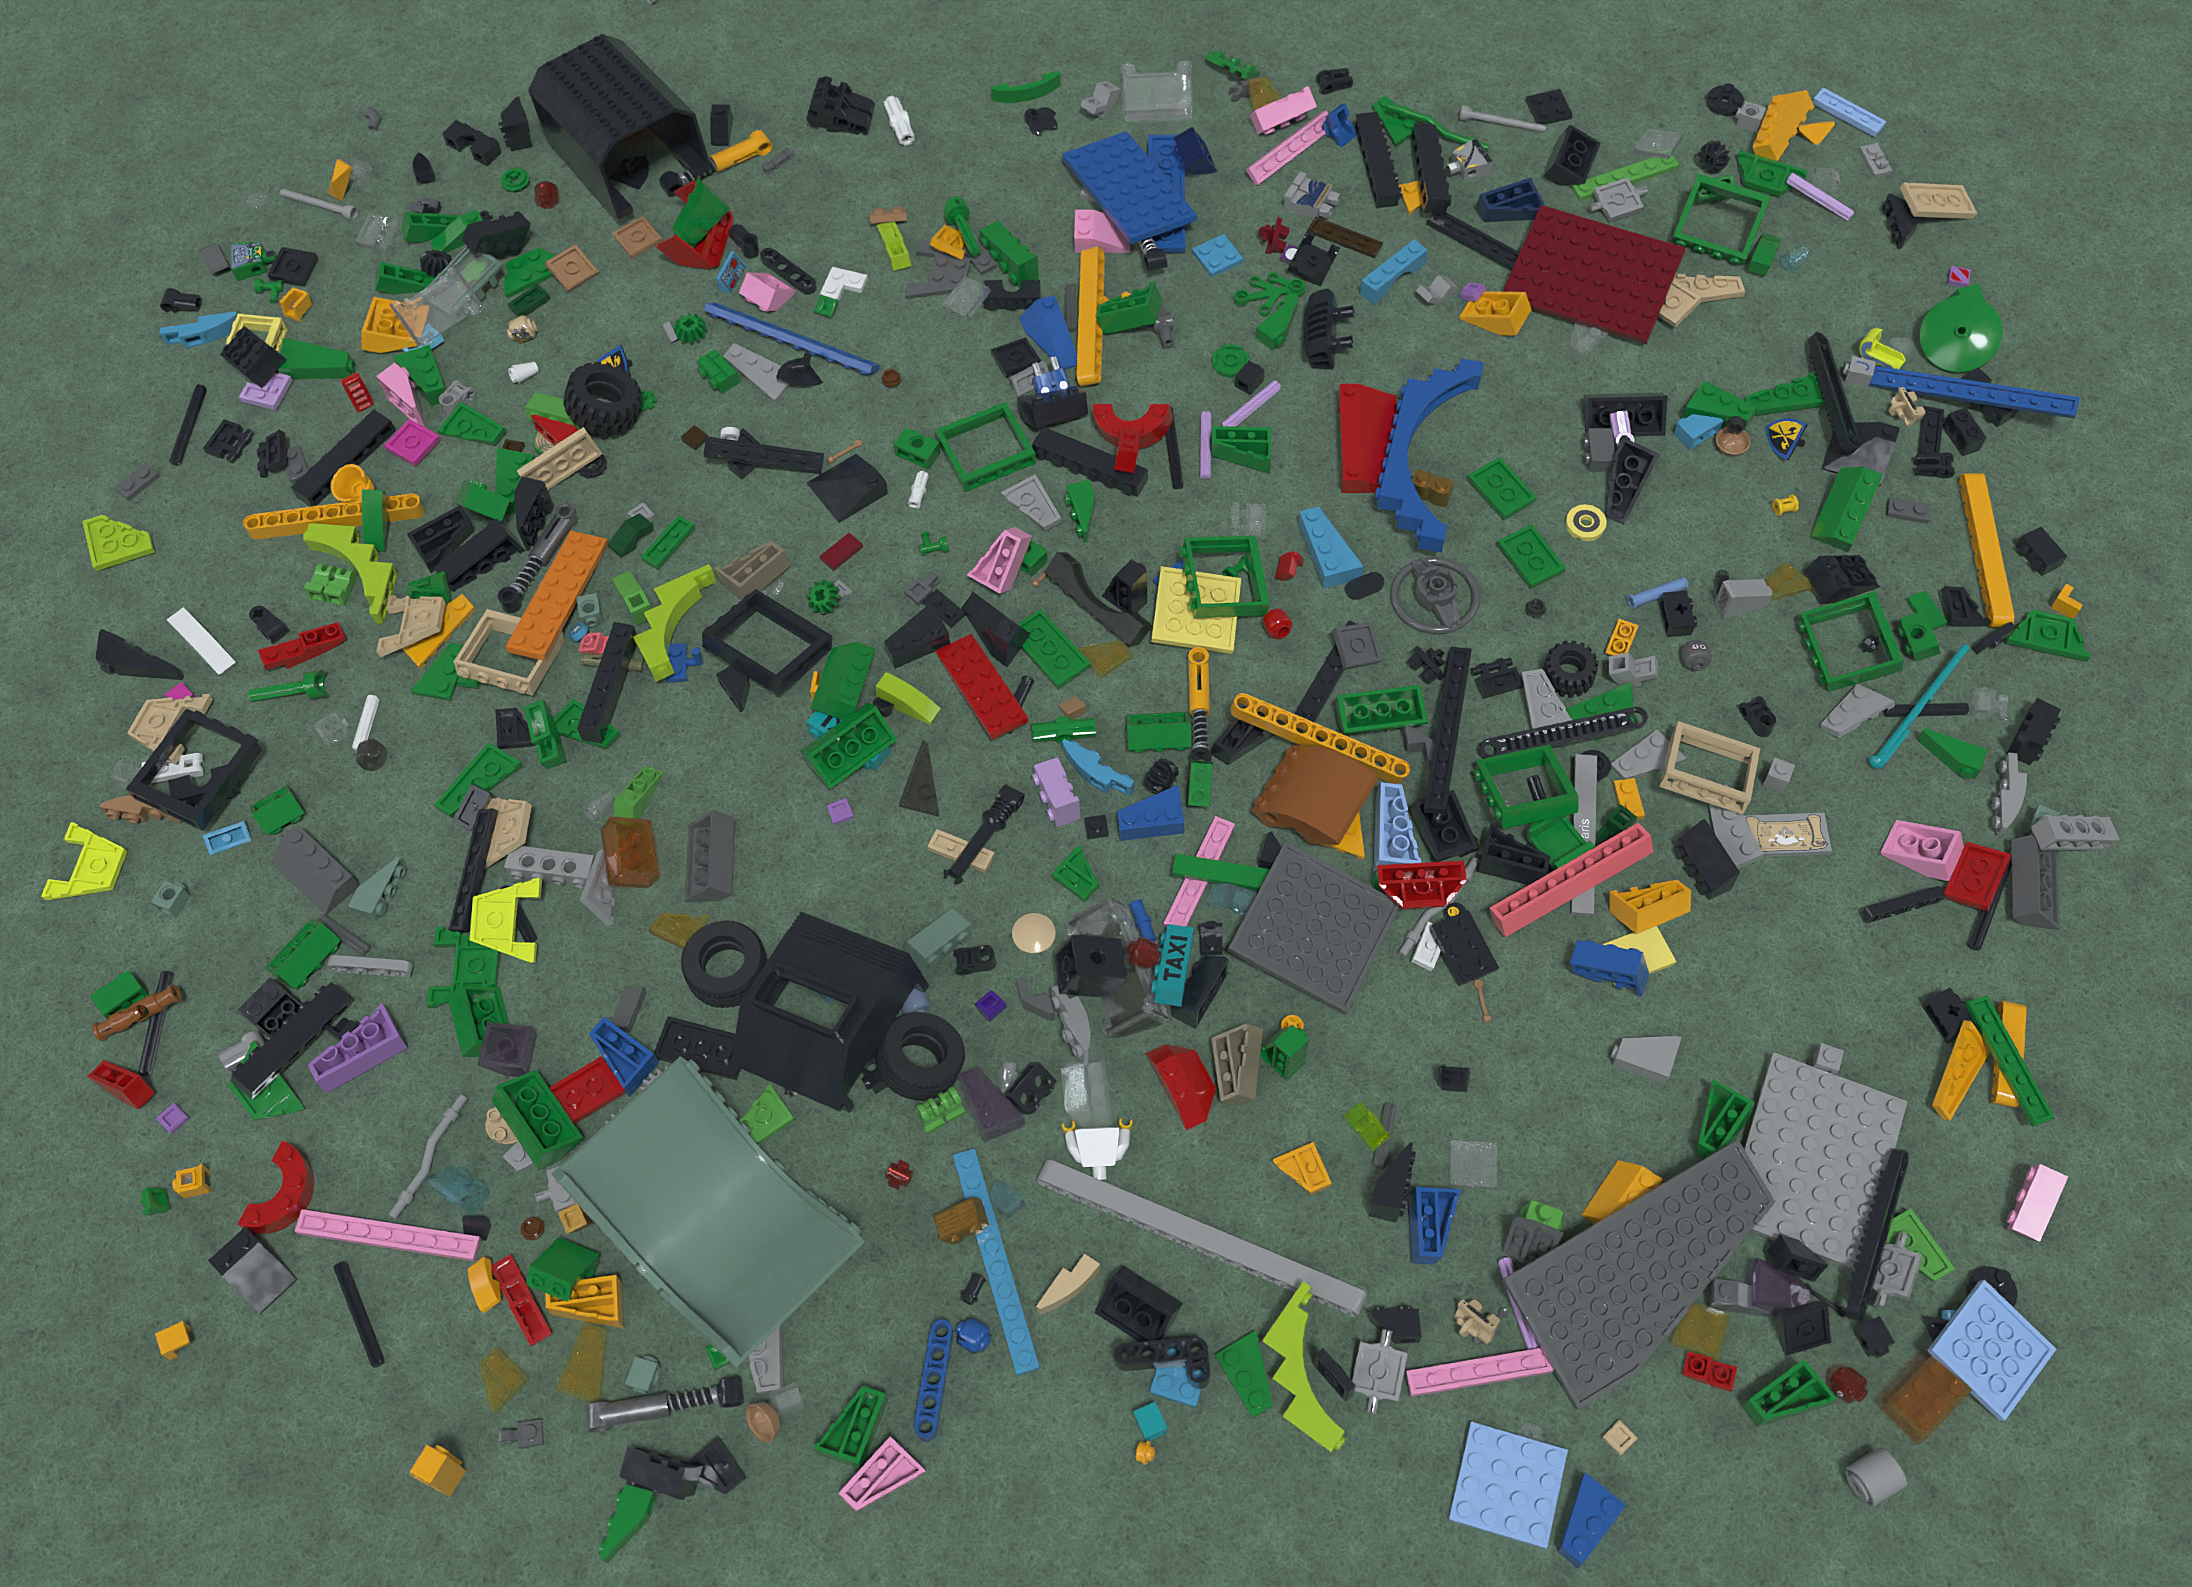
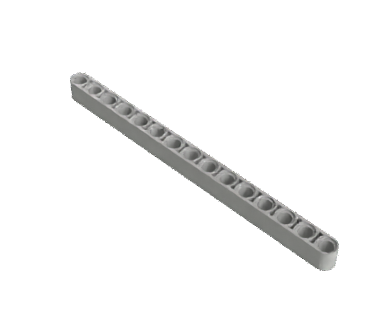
M1047 1159L1036 1180L1043 1187L1047 1185L1049 1186L1048 1189L1062 1195L1068 1194L1070 1198L1081 1203H1090L1091 1207L1105 1213L1109 1211L1112 1213V1216L1127 1222L1132 1221L1138 1227L1148 1231L1154 1230V1233L1169 1240L1173 1238L1176 1240V1243L1191 1249L1197 1248V1251L1214 1259L1218 1257L1219 1261L1233 1267L1239 1266L1241 1270L1257 1277L1261 1275L1263 1276L1262 1279L1279 1286L1282 1284L1284 1288L1296 1292L1304 1281L1312 1287L1310 1292L1313 1294L1312 1300L1321 1304L1327 1303L1329 1304L1328 1307L1345 1314L1349 1312L1352 1317H1359L1367 1297L1366 1292L1355 1286L1053 1160Z

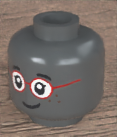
M1691 640L1682 648V658L1686 668L1699 671L1710 664L1711 654L1705 642Z

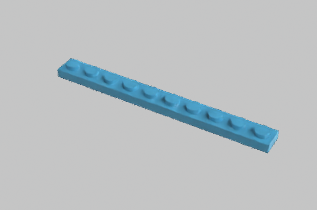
M975 1148L954 1154L953 1158L965 1200L970 1197L982 1199L989 1226L983 1228V1232L976 1235L1016 1375L1019 1376L1039 1370L1037 1357Z

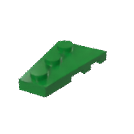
M1215 50V52L1207 53V60L1224 68L1229 66L1230 72L1240 74L1244 79L1259 77L1261 73L1256 70V66L1249 63L1244 65L1236 57L1231 56L1228 58L1222 51Z
M1385 95L1372 104V110L1378 112L1379 119L1383 120L1388 137L1390 136L1396 148L1410 139L1413 125L1418 122L1413 118H1404L1398 113L1387 110L1389 103L1397 104Z
M461 401L437 430L441 435L494 446L507 431L500 424Z
M450 642L410 690L411 693L451 701L459 677L454 666V660L464 645Z
M574 698L553 718L559 735L605 750L620 736L619 731L609 724L602 744L582 740L577 727L585 706Z
M1255 1330L1215 1354L1216 1359L1252 1419L1273 1407Z

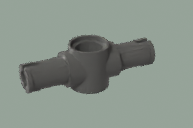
M1161 302L1157 323H1153L1152 327L1155 328L1153 330L1154 333L1157 332L1161 336L1163 346L1168 348L1174 345L1171 333L1173 330V320L1171 313H1167L1164 310Z

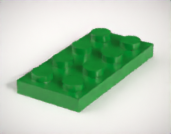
M1041 608L1018 623L1031 633L1021 649L1057 689H1060L1091 667V663Z

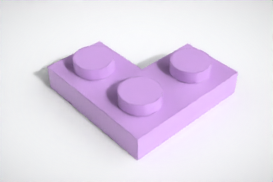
M274 372L265 387L260 388L256 384L247 382L239 399L244 403L276 410L293 380L288 375Z

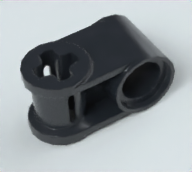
M255 606L250 610V619L267 640H271L272 644L289 631L282 621L265 607Z
M1757 696L1753 701L1739 704V712L1744 720L1748 722L1753 732L1759 737H1768L1772 733L1776 717L1767 706L1765 700L1761 696Z
M988 945L958 948L953 951L957 962L955 973L960 976L990 971L997 964L994 950ZM984 956H990V957H991V958H990L989 960H987V961H982V960H981Z

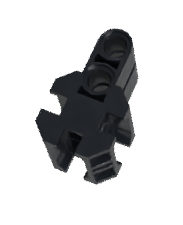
M824 76L818 78L806 117L809 124L818 128L819 122L828 125L827 132L835 133L844 130L856 135H867L875 108L874 101L853 93L848 83L841 81L838 87L831 84V77Z

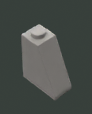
M1764 579L1726 580L1721 585L1715 605L1722 618L1726 619L1768 606L1773 594L1770 586H1767Z
M1682 1037L1622 1038L1619 1046L1614 1045L1611 1057L1614 1058L1612 1066L1666 1084Z

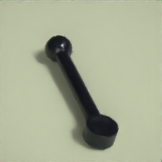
M1805 1283L1802 1285L1803 1292H1809L1819 1300L1824 1299L1828 1306L1837 1311L1840 1317L1846 1316V1308H1839L1811 1289L1810 1284Z

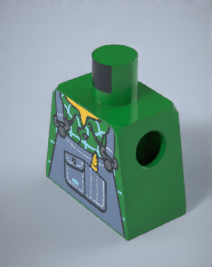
M260 242L231 243V270L237 281L267 273V263L274 262L277 257L274 250L265 251Z

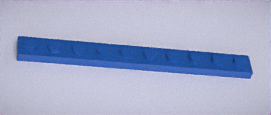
M711 302L705 304L704 311L710 312L712 317H723L727 319L728 323L743 325V328L746 330L760 331L759 334L762 336H773L778 342L793 344L792 347L800 350L807 349L810 354L815 356L823 355L830 362L843 363L842 366L850 369L857 368L860 373L870 375L879 370L880 364L719 303Z
M1875 366L1873 377L1870 381V387L1895 391L1904 387L1907 392L1914 391L1915 394L2073 419H2075L2080 397L1880 366Z

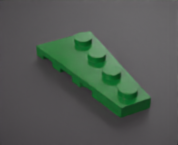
M488 742L436 801L434 806L450 818H454L471 784L474 783L490 791L522 767V764Z

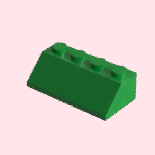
M1841 467L1810 538L1849 552L1883 474L1866 467Z
M859 642L831 648L810 708L842 720L851 715L856 708L875 648Z
M1420 685L1337 695L1335 709L1338 724L1343 734L1428 724Z
M867 702L800 752L811 769L831 789L897 741V738L877 707Z
M537 1070L496 1085L492 1103L538 1170L558 1162L582 1141L583 1136Z

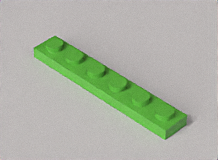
M1668 152L1587 179L1584 184L1572 185L1571 189L1578 200L1583 201L1595 197L1593 194L1594 188L1627 177L1631 184L1676 170L1679 168V163L1673 154Z

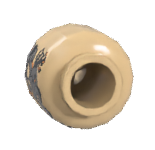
M522 315L509 322L507 333L511 340L515 339L518 343H523L535 337L537 326L531 317L528 318Z

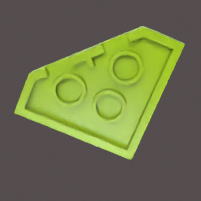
M104 515L82 521L92 566L95 571L155 553L152 537L148 532L133 529L130 525L120 521L115 522Z

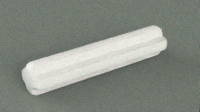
M368 695L352 745L355 751L363 752L365 750L379 699L375 695Z

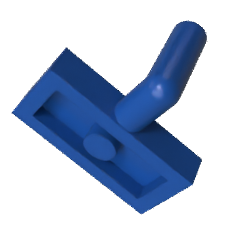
M687 643L670 644V662L675 674L666 677L667 683L687 681V666H700L703 664L699 648L695 647L692 649L694 658H687Z

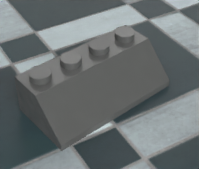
M712 810L688 825L685 902L721 901L731 895L733 889L732 872L734 868V817Z
M299 825L294 827L280 840L272 864L325 915L330 913L359 887L353 876Z
M2035 834L2011 839L2012 848H2010L2012 867L2010 868V874L2012 877V887L2010 892L2013 898V906L2011 907L2012 917L2023 926L2060 930L2058 851L2041 850Z

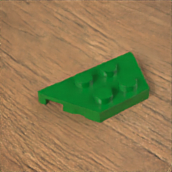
M1739 150L1737 155L1743 186L1778 197L1793 187L1787 183V179L1792 173L1802 179H1805L1808 173L1807 170Z
M538 247L506 262L505 267L509 273L507 276L505 275L504 293L506 298L508 299L533 287L537 283L539 284L554 277L545 266V262L556 255Z
M2031 610L2006 640V644L2082 661H2088L2090 658V652H2086L2082 644L2084 639L2078 631L2075 619L2037 610Z
M1629 682L1567 708L1566 711L1569 717L1575 720L1633 707L1632 684ZM1634 713L1630 716L1633 723H1635Z
M253 1040L250 1043V1048L240 1063L244 1064L249 1059V1054L256 1047L261 1048L256 1041ZM280 1073L252 1100L233 1085L231 1079L228 1083V1086L256 1121L300 1112L306 1109Z

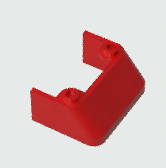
M694 180L677 189L674 194L687 204L688 196L693 192L696 182ZM729 210L694 248L677 235L661 242L656 248L680 266L713 269L720 264L733 222V214Z

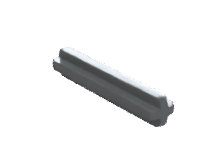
M1067 284L1065 291V323L1068 331L1074 332L1075 284Z
M325 914L320 915L316 920L323 923L344 944L360 955L366 956L371 950L367 943Z
M1386 1103L1384 1106L1373 1166L1379 1169H1384L1386 1166L1397 1106L1393 1103Z

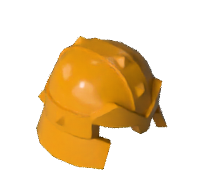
M354 464L345 465L335 473L331 482L333 496L343 502L362 500V489H374V485L365 471Z

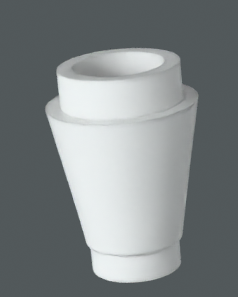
M535 362L512 365V368L508 369L513 383H521L539 372Z

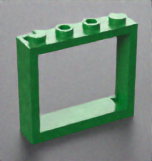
M1698 173L1672 242L1685 248L1686 246L1691 247L1693 251L1704 254V252L1712 254L1711 256L1715 259L1721 260L1725 258L1730 260L1731 264L1745 265L1771 196ZM1699 188L1760 207L1743 252L1682 233Z
M1006 402L994 405L989 409L979 411L974 415L959 419L954 423L935 430L936 440L939 442L940 449L964 492L1036 464L1035 452ZM1005 417L1024 451L965 474L947 440Z
M1256 535L1185 538L1182 547L1179 549L1180 558H1183L1184 561L1183 575L1187 577L1186 592L1190 593L1189 608L1193 610L1194 618L1263 616L1267 613L1270 602ZM1245 552L1255 602L1201 604L1192 554Z
M1875 591L1801 613V622H1798L1800 632L1806 634V648L1808 651L1812 650L1814 655L1811 656L1814 668H1819V682L1821 686L1825 685L1827 692L1903 671L1902 656ZM1869 609L1889 661L1831 678L1811 625Z
M1550 744L1476 760V769L1473 770L1475 781H1479L1481 793L1486 795L1488 807L1493 808L1494 818L1499 820L1503 829L1578 813L1579 796ZM1543 765L1560 796L1507 807L1491 776Z

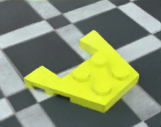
M71 822L64 840L67 843L84 846L70 881L48 879L41 895L44 900L113 890L125 860L127 851L123 847Z
M534 878L531 881L517 883L508 888L474 896L470 941L536 964L537 944L514 941L518 898L541 899L542 879Z

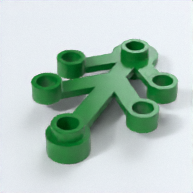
M1276 272L1268 274V282L1261 280L1258 276H1252L1249 280V285L1253 288L1260 287L1264 291L1249 293L1245 289H1239L1234 293V302L1239 306H1244L1249 301L1268 298L1264 305L1259 307V314L1267 317L1270 315L1271 307L1280 295L1287 294L1284 300L1278 303L1277 310L1293 296L1303 295L1306 291V285L1299 278L1289 281L1279 276ZM1278 283V284H1280V285H1282V286H1284V287H1279V288H1278V287H1276V286H1274V285H1272V284Z

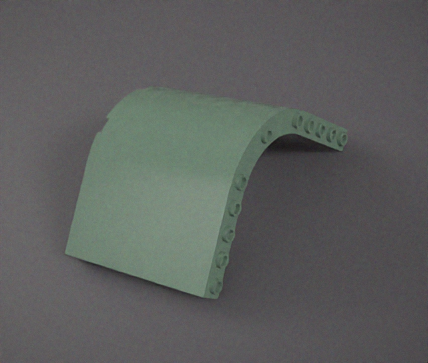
M680 1056L551 1175L614 1246L633 1265L638 1263L636 1270L701 1336L737 1368L864 1241L859 1236L861 1230L853 1222L850 1223L841 1213L838 1214L833 1207L827 1206L821 1198L817 1199L810 1190L805 1192L783 1172L785 1168L778 1160L772 1161L748 1135L751 1132L743 1122L739 1123L736 1120L738 1117L736 1112L729 1106L726 1108L723 1104L726 1101L718 1091L713 1092L710 1088L713 1086L710 1080L704 1075L700 1076L698 1065L693 1060L687 1061Z

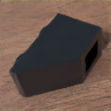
M1412 1306L1398 1307V1310H1389L1388 1307H1377L1374 1311L1370 1312L1369 1321L1381 1332L1382 1329L1387 1330V1336L1388 1330L1393 1331L1391 1340L1395 1344L1420 1343L1422 1336L1419 1309H1412Z

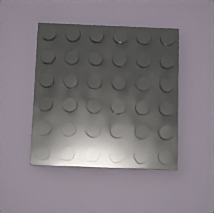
M1285 841L1227 951L1345 1015L1400 906L1382 892Z

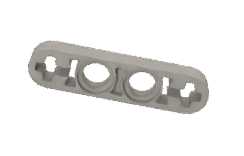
M341 955L329 956L327 969L332 972L354 974L363 972L362 974L380 975V973H383L384 976L410 977L413 964L405 960Z

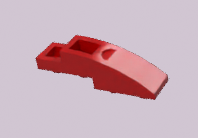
M339 622L298 633V639L259 649L258 654L265 670L282 665L289 669L330 651L345 640V636Z

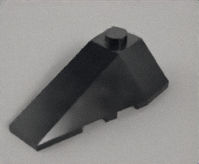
M1623 437L1613 458L1606 517L1623 525L1625 524L1660 454Z
M972 592L962 606V610L991 656L1008 667L1031 633L978 594Z
M103 629L99 631L95 659L101 665L100 669L105 673L111 674L113 672L122 676L183 680L184 676L176 666L155 655L151 658L149 654L137 645L134 648L124 643L125 639Z

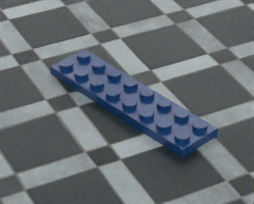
M1148 135V157L1185 200V135ZM1185 225L1152 236L1156 247L1163 249L1165 253H1185Z

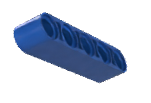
M944 1319L935 1321L931 1326L914 1429L918 1438L924 1442L932 1441L938 1433L954 1338L951 1324ZM939 1329H947L949 1332L945 1337L940 1338L936 1336ZM936 1352H943L945 1354L944 1358L940 1361L932 1359ZM937 1375L941 1378L940 1382L936 1385L928 1383L929 1378ZM927 1400H935L937 1402L936 1406L933 1409L924 1408ZM931 1424L932 1430L929 1433L923 1434L920 1432L922 1425Z

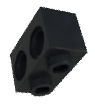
M1967 408L1949 413L1942 426L1962 457L1980 451L1987 438Z
M1030 1062L1002 1097L1020 1114L1029 1115L1039 1108V1102L1043 1097L1051 1094L1054 1090L1053 1085L1057 1080L1039 1062ZM1037 1076L1041 1078L1039 1087L1035 1083ZM1023 1093H1025L1027 1096V1100L1024 1104L1021 1101V1096Z

